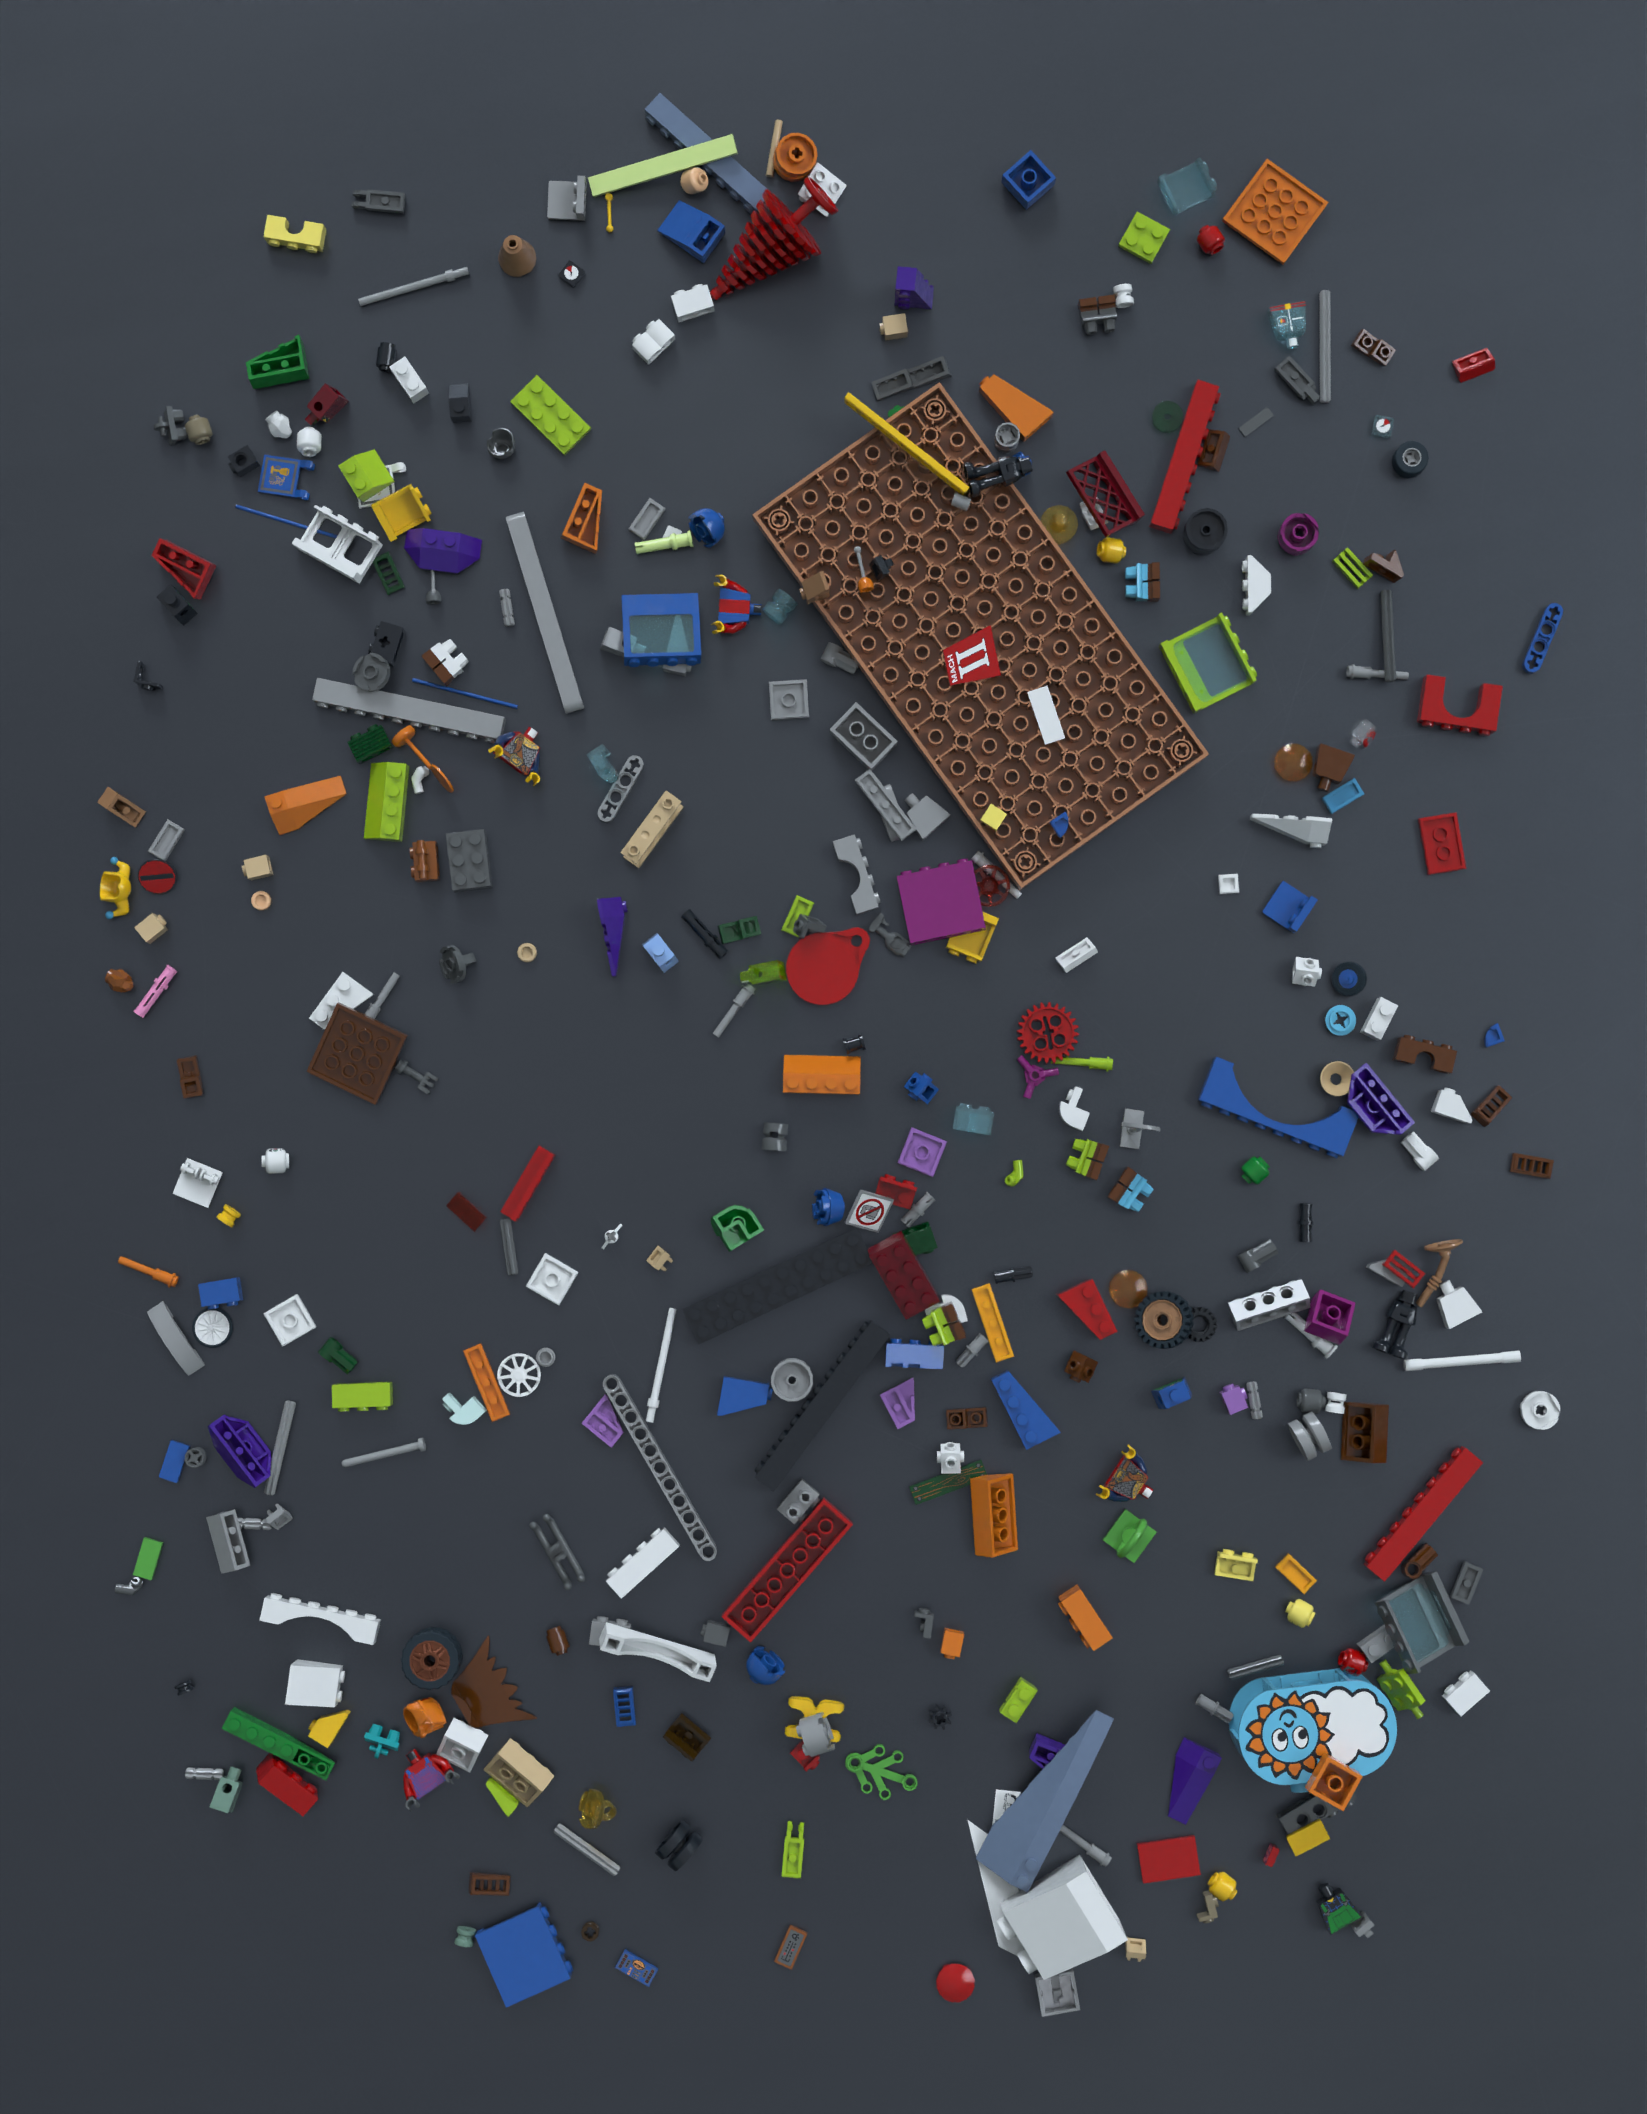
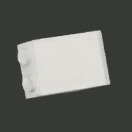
M297 1659L290 1665L285 1704L335 1707L342 1700L343 1691L340 1690V1684L344 1683L345 1671H342L343 1665Z

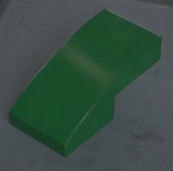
M757 916L717 926L722 945L761 935Z

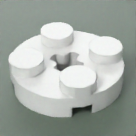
M1534 1391L1529 1393L1521 1402V1417L1528 1426L1534 1429H1549L1559 1419L1560 1404L1552 1394L1545 1391ZM1538 1405L1540 1407H1545V1409L1543 1410V1415L1539 1413L1536 1414V1407Z

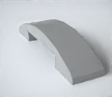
M164 1301L147 1311L164 1344L188 1376L205 1366L197 1351L191 1347L174 1321V1316Z

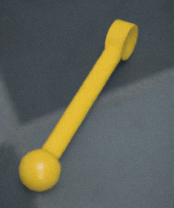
M607 193L605 195L608 215L606 231L612 232L611 201L613 196L611 193Z

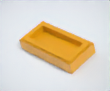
M1289 1553L1275 1566L1303 1594L1317 1581Z

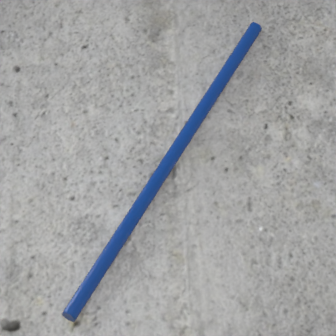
M237 504L235 506L237 509L306 530L309 527ZM317 530V533L332 538H337L338 536L323 530Z
M415 678L412 679V682L515 709L518 708V705Z

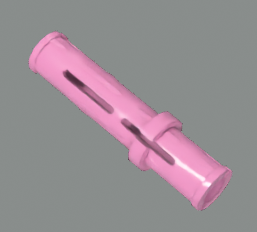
M167 965L161 975L155 978V983L134 1010L137 1015L144 1018L163 990H167L169 987L168 983L177 973L174 968Z

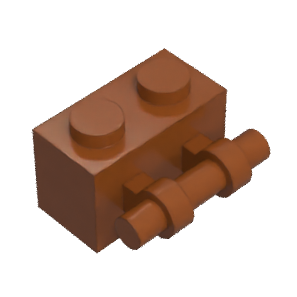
M424 840L412 842L413 847L410 848V858L413 859L414 866L411 867V877L415 878L417 883L440 881L438 843L436 841L424 842Z

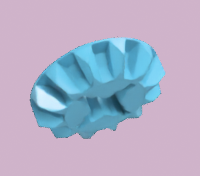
M1334 1006L1327 1012L1325 1018L1326 1028L1332 1034L1338 1036L1347 1035L1356 1025V1016L1352 1009L1347 1006ZM1337 1014L1340 1017H1348L1343 1021V1026L1341 1024H1333L1337 1020Z

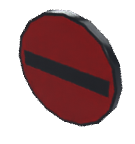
M150 859L140 866L138 881L146 891L153 894H163L174 887L176 872L174 867L162 859Z

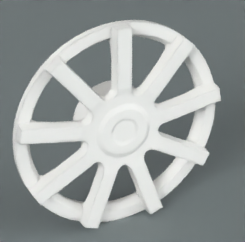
M522 1353L506 1357L501 1362L497 1373V1379L503 1391L515 1397H522L532 1393L539 1385L541 1378L537 1362L529 1355ZM515 1357H524L520 1367H518ZM511 1358L515 1367L514 1369L505 1365V1363ZM527 1359L533 1362V1366L524 1369ZM504 1367L511 1374L501 1376L502 1368ZM537 1369V1377L527 1375L529 1371ZM511 1378L512 1381L505 1387L502 1379ZM526 1379L536 1380L535 1385L531 1388ZM514 1383H517V1393L508 1390ZM523 1383L529 1391L520 1393V1384Z

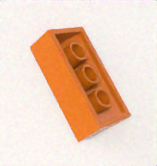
M784 1055L783 1093L860 1095L861 1056Z
M1013 1474L982 1475L971 1478L975 1555L993 1558L1018 1550Z

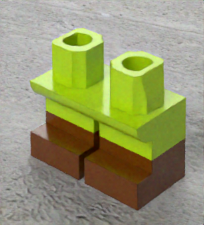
M1075 1139L1072 1149L1080 1151L1081 1154L1079 1159L1069 1156L1066 1166L1074 1169V1172L1096 1181L1103 1164L1089 1160L1086 1157L1104 1162L1109 1146L1089 1139Z
M952 1301L932 1310L929 1315L922 1319L926 1329L936 1325L938 1332L929 1335L933 1346L942 1343L947 1345L950 1342L966 1338V1333Z

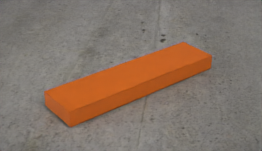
M482 1343L463 1350L491 1421L494 1422L510 1415Z

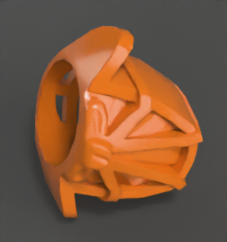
M432 1697L414 1700L403 1709L404 1719L414 1736L424 1738L427 1734L443 1728V1725L447 1723L440 1704Z

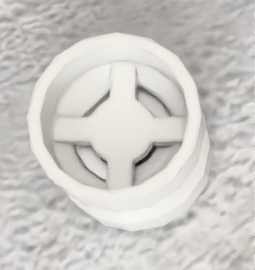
M1120 284L1113 287V293L1116 295V308H1126L1134 305V298L1131 296V284Z
M1327 1392L1328 1404L1325 1406V1411L1344 1414L1345 1407L1343 1404L1346 1401L1347 1394Z

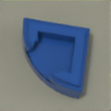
M1066 812L1049 822L1059 839L1068 829L1069 818Z
M1498 1023L1491 1026L1486 1032L1484 1039L1485 1048L1505 1041Z

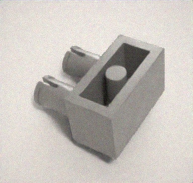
M801 1478L779 1504L777 1510L793 1524L797 1521L801 1523L807 1516L805 1511L810 1506L813 1508L819 1502L818 1496L820 1493Z

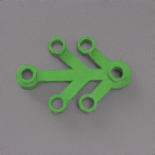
M882 1744L875 1745L874 1749L862 1755L851 1753L846 1757V1768L850 1772L856 1773L861 1784V1790L865 1794L870 1793L873 1787L872 1783L867 1781L863 1770L871 1773L879 1789V1796L883 1800L890 1798L891 1791L885 1786L882 1777L902 1783L903 1788L907 1791H912L917 1787V1778L913 1774H906L904 1776L884 1769L894 1763L903 1761L904 1756L900 1750L894 1751L891 1756L875 1764H870L866 1761L875 1756L881 1757L885 1754V1747ZM878 1747L883 1749V1752L880 1754L876 1752ZM897 1753L901 1755L899 1760L894 1758V1755ZM853 1759H857L859 1762L855 1766L851 1764ZM908 1778L913 1779V1783L911 1785H908L906 1783V1780ZM869 1784L870 1789L864 1790L863 1786ZM884 1790L889 1792L888 1796L883 1797L881 1795L882 1791Z

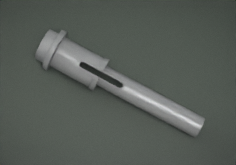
M1352 664L1347 666L1346 676L1350 677V679L1354 677L1367 679L1371 677L1385 678L1384 670H1374L1371 667H1361ZM1396 671V679L1408 680V672Z
M393 972L374 1004H370L365 1015L373 1019L376 1018L382 1010L380 1009L381 1005L400 975Z
M750 984L742 985L743 988L733 1000L735 1003L713 1032L718 1038L740 1007L743 1008L750 996L755 994L754 991L756 989Z
M1062 1825L1059 1832L1086 1850V1854L1098 1861L1100 1866L1106 1867L1112 1859L1109 1856V1852L1105 1853L1095 1846L1094 1843L1089 1844L1069 1828Z

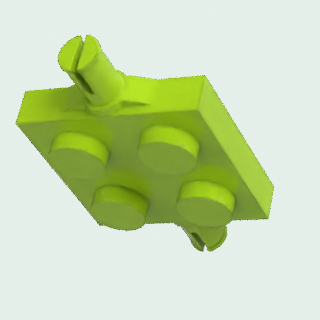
M1386 1659L1381 1661L1379 1664L1385 1671V1674H1381L1376 1679L1381 1689L1387 1694L1392 1705L1398 1711L1409 1709L1413 1712L1416 1719H1420L1424 1714H1422L1418 1706H1421L1425 1699L1404 1668L1399 1670L1392 1669Z

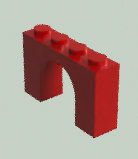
M1428 674L1423 677L1417 723H1422L1424 727L1441 726L1443 730L1457 728L1463 733L1477 731L1482 736H1490V734L1496 732L1503 686L1483 683L1479 688L1477 707L1473 715L1459 718L1450 714L1443 703L1446 677Z

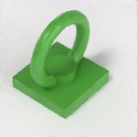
M1124 1509L1102 1540L1117 1550V1557H1126L1135 1563L1157 1532L1147 1525L1146 1519H1139L1127 1509Z

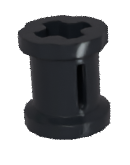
M861 1033L849 1039L843 1038L847 1054L859 1049L866 1050Z

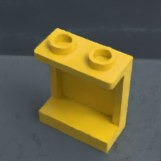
M412 484L371 504L390 542L396 540L398 535L424 521H431L429 515L432 513L427 504H422L420 498L423 496L418 487L414 488Z
M983 912L986 930L949 938L946 948L949 949L948 953L958 957L959 954L964 955L967 961L975 964L977 961L981 962L999 918Z

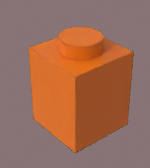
M944 1628L940 1653L944 1654L943 1657L955 1659V1656L960 1657L964 1632Z

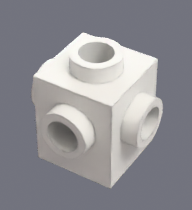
M1296 957L1292 969V984L1315 987L1317 979H1321L1322 968H1319V960Z
M948 1442L940 1444L941 1451H937V1463H941V1474L961 1473L964 1451H960V1443Z

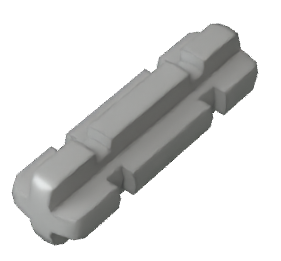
M501 589L499 594L502 599V614L505 617L503 618L504 625L506 627L513 626L515 622L512 617L511 599H509L511 597L509 589Z
M1251 1381L1246 1383L1247 1391H1249L1248 1398L1250 1409H1252L1251 1416L1252 1419L1256 1420L1261 1419L1263 1415L1262 1410H1260L1261 1403L1259 1392H1257V1382Z
M238 1518L240 1529L243 1527L244 1529L260 1530L261 1528L263 1530L272 1529V1526L268 1524L266 1519L246 1518L244 1520L243 1518Z
M187 1768L185 1771L186 1779L212 1780L214 1778V1780H220L224 1776L223 1769Z

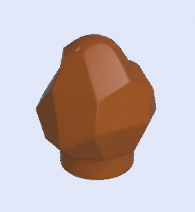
M110 969L107 972L105 982L109 984L113 991L122 993L128 992L133 988L132 977L123 969Z

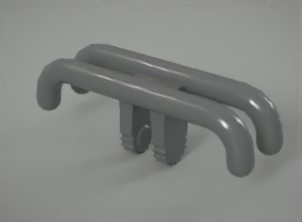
M549 1514L543 1515V1520L548 1524L556 1538V1543L553 1545L549 1544L536 1522H531L529 1527L534 1531L563 1582L564 1589L570 1590L572 1587L571 1581L560 1561L565 1557L568 1559L579 1582H584L585 1575L555 1521Z

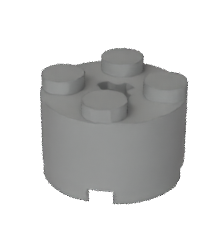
M824 1712L799 1720V1725L796 1726L797 1734L799 1737H802L804 1742L802 1748L805 1756L810 1755L814 1757L835 1749V1744L831 1745L830 1741L834 1737L827 1717H822Z

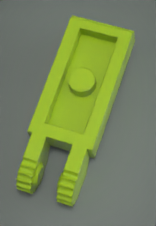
M788 1821L787 1836H785L782 1877L801 1879L804 1823L800 1822L798 1838L791 1837L793 1824L791 1821Z

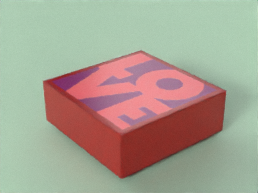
M1273 1843L1269 1844L1263 1858L1265 1865L1273 1867L1280 1851L1277 1845Z

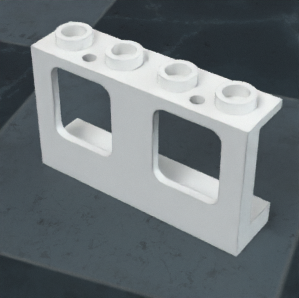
M315 505L314 508L318 512L301 540L295 537L292 545L301 552L360 584L383 544L378 540L379 537L370 531L367 534L358 524L353 523L351 525L347 523L348 519L338 514V516H335L329 508L325 506L320 508ZM325 519H329L342 527L330 548H326L313 540ZM356 536H360L372 543V548L361 565H356L344 558L345 552Z

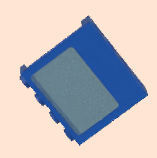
M698 593L622 595L624 666L638 667L639 665H648L655 667L658 665L676 666L678 664L694 666L701 664Z

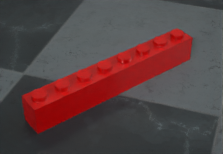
M1197 379L1149 526L1151 528L1169 534L1172 533L1173 529L1177 530L1180 518H1177L1179 511H1183L1186 503L1183 497L1185 493H1189L1192 484L1189 482L1190 475H1195L1197 464L1194 463L1196 457L1200 458L1203 447L1200 446L1202 439L1206 440L1209 432L1206 426L1208 421L1212 422L1215 413L1212 407L1213 404L1218 403L1221 393H1218L1219 386Z
M1457 1447L1452 1452L1450 1461L1441 1465L1438 1470L1440 1473L1427 1482V1488L1423 1493L1417 1494L1414 1498L1415 1503L1411 1508L1407 1507L1403 1511V1517L1399 1522L1393 1523L1389 1529L1391 1532L1387 1537L1383 1536L1377 1543V1549L1374 1552L1371 1551L1364 1560L1366 1562L1363 1565L1384 1582L1483 1464L1466 1447Z

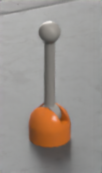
M856 546L854 552L857 554L862 576L858 582V589L860 593L872 591L874 585L871 579L865 576L860 554L861 547Z

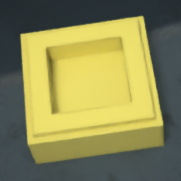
M990 804L980 821L997 831L1007 814Z

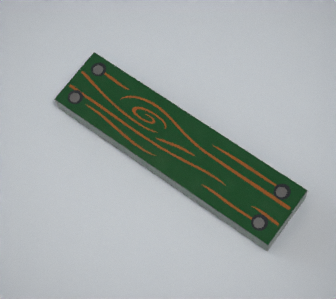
M978 1460L962 1466L961 1473L940 1474L913 1484L909 1488L917 1505L971 1485V1478L987 1474L982 1460Z

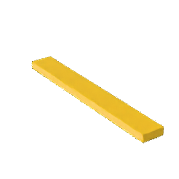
M848 392L846 394L844 403L959 494L965 496L969 492V486L851 393Z

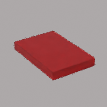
M1457 812L1419 818L1418 824L1427 875L1467 869Z
M1194 1835L1137 1843L1143 1884L1201 1875Z

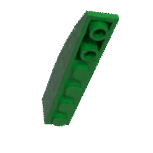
M236 1707L230 1711L222 1727L223 1730L324 1780H327L335 1764L333 1760L310 1746Z

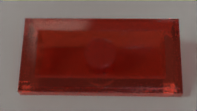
M457 1192L446 1205L474 1232L488 1218L461 1192Z

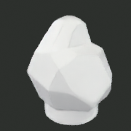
M275 411L265 419L268 423L269 431L274 437L288 438L291 436L292 430L289 425V418Z

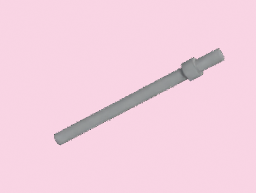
M468 267L454 271L452 269L447 270L444 274L359 298L358 301L360 306L441 282L455 281V278L469 274Z

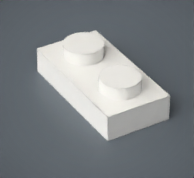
M1086 937L1055 957V959L1067 973L1098 953V951Z

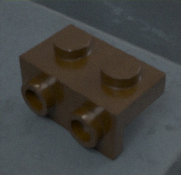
M682 1713L663 1735L668 1744L675 1747L685 1758L692 1762L711 1739Z

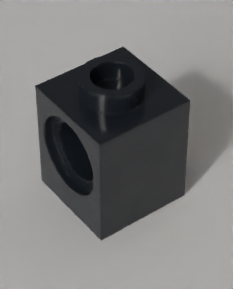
M248 445L228 456L230 469L234 474L237 472L240 477L260 466ZM240 459H247L245 465H238Z

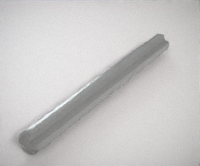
M1322 290L1319 293L1320 402L1329 403L1331 400L1330 291Z

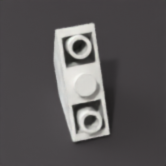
M1247 555L1245 561H1242V572H1245V580L1242 581V591H1245L1246 599H1243L1242 608L1246 610V616H1250L1271 594V574L1252 555Z

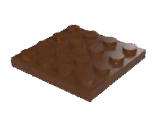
M338 1002L306 1072L376 1105L408 1035Z

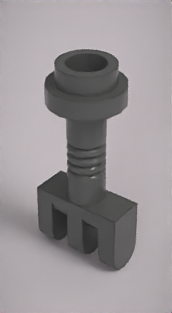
M400 1060L395 1068L398 1071L397 1073L401 1074L404 1072L420 1082L417 1088L429 1095L431 1091L425 1088V1085L427 1084L433 1088L434 1084L428 1080L431 1078L437 1082L439 1078L428 1071L423 1076L407 1066L408 1061Z

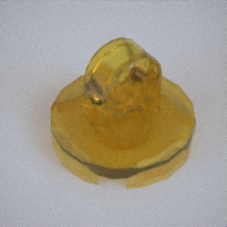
M1052 506L1041 517V523L1057 544L1068 542L1076 534L1078 527L1077 517L1066 506Z
M589 1789V1792H584L581 1797L579 1811H582V1818H579L585 1829H596L602 1820L609 1821L615 1817L616 1807L610 1801L604 1800L601 1791ZM611 1807L610 1812L604 1814L605 1808Z

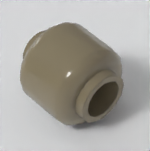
M194 415L189 417V421L185 424V429L191 442L201 445L210 441L213 432L207 418Z

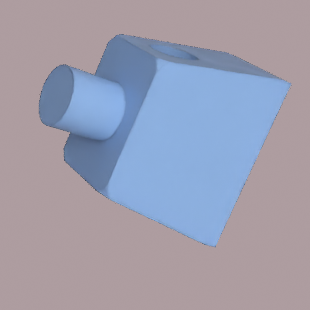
M658 933L642 944L664 973L679 962Z

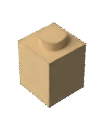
M905 313L883 316L879 327L880 334L884 335L885 340L908 337Z
M262 855L244 860L242 870L244 876H247L249 880L252 881L274 875L269 856Z
M153 913L134 927L145 942L149 944L168 930L165 926L167 924L165 919L161 915L157 916Z

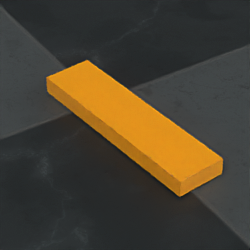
M990 1283L971 1289L995 1362L1014 1357Z

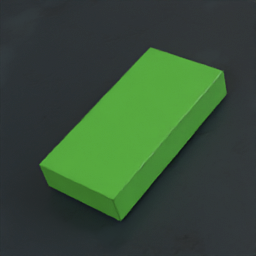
M144 1537L134 1569V1576L153 1580L164 1542Z

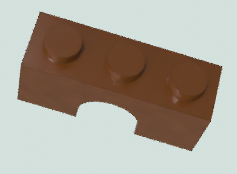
M1404 1035V1037L1397 1039L1392 1060L1412 1065L1415 1064L1417 1055L1420 1052H1424L1431 1058L1430 1070L1451 1074L1457 1051L1452 1050L1453 1046L1441 1044L1440 1047L1434 1045L1433 1041L1423 1039L1420 1042L1416 1041L1414 1036Z

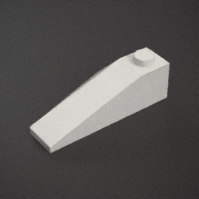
M1272 814L1250 815L1251 821L1304 844H1310V848H1321L1327 844L1332 824V818L1306 816V818L1298 820V817L1292 815L1283 816V818Z

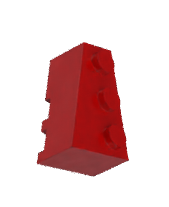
M269 1753L257 1766L258 1784L301 1816H304L318 1800L317 1788L313 1784L307 1783L278 1756Z

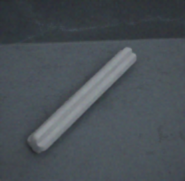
M287 1400L284 1404L271 1459V1476L267 1479L264 1493L267 1495H274L296 1406V1403Z

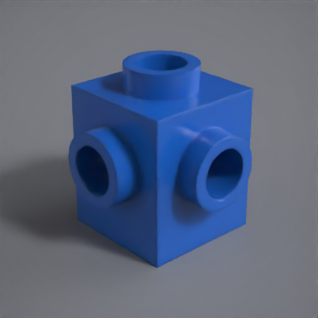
M914 1072L904 1086L909 1091L908 1095L915 1101L920 1099L927 1105L939 1090L931 1083L933 1079L925 1073L921 1076L917 1072Z

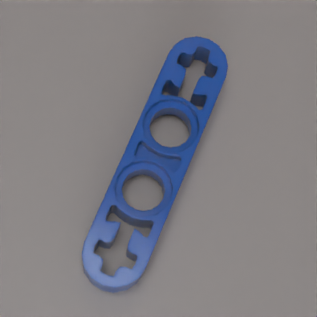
M1558 603L1548 605L1543 612L1522 663L1523 670L1526 673L1532 674L1537 672L1543 663L1563 615V608ZM1555 608L1558 615H1555L1551 621H1548L1552 614L1549 610ZM1543 625L1550 626L1551 633L1549 635L1543 634L1541 630ZM1536 642H1541L1544 645L1542 652H1537L1534 649ZM1534 656H1540V658L1537 657L1534 661L1536 667L1530 669V665L1527 662L1532 661Z

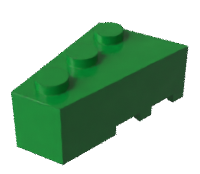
M299 334L294 337L295 339L285 344H279L278 348L270 352L266 351L246 362L248 379L253 389L309 379L304 343Z

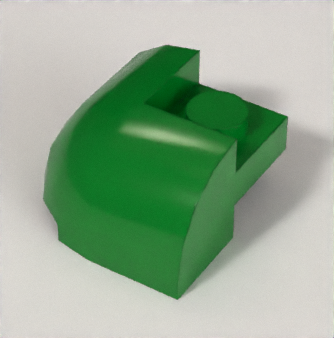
M730 1206L711 1218V1225L716 1236H720L729 1252L764 1231L755 1214L743 1206Z

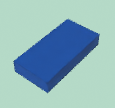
M174 1440L170 1441L159 1474L160 1478L178 1483L185 1463V1454L189 1450L190 1445Z

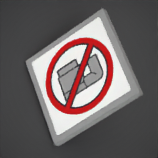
M860 1189L845 1224L879 1233L894 1199Z

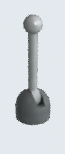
M431 570V590L426 594V603L437 605L441 603V594L435 590V572Z

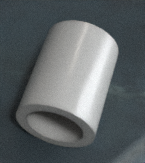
M955 492L951 506L967 511L972 498Z

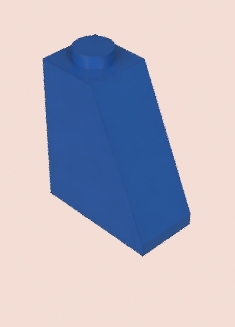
M724 1376L717 1415L723 1416L765 1405L767 1400H771L773 1389L769 1388L770 1384Z

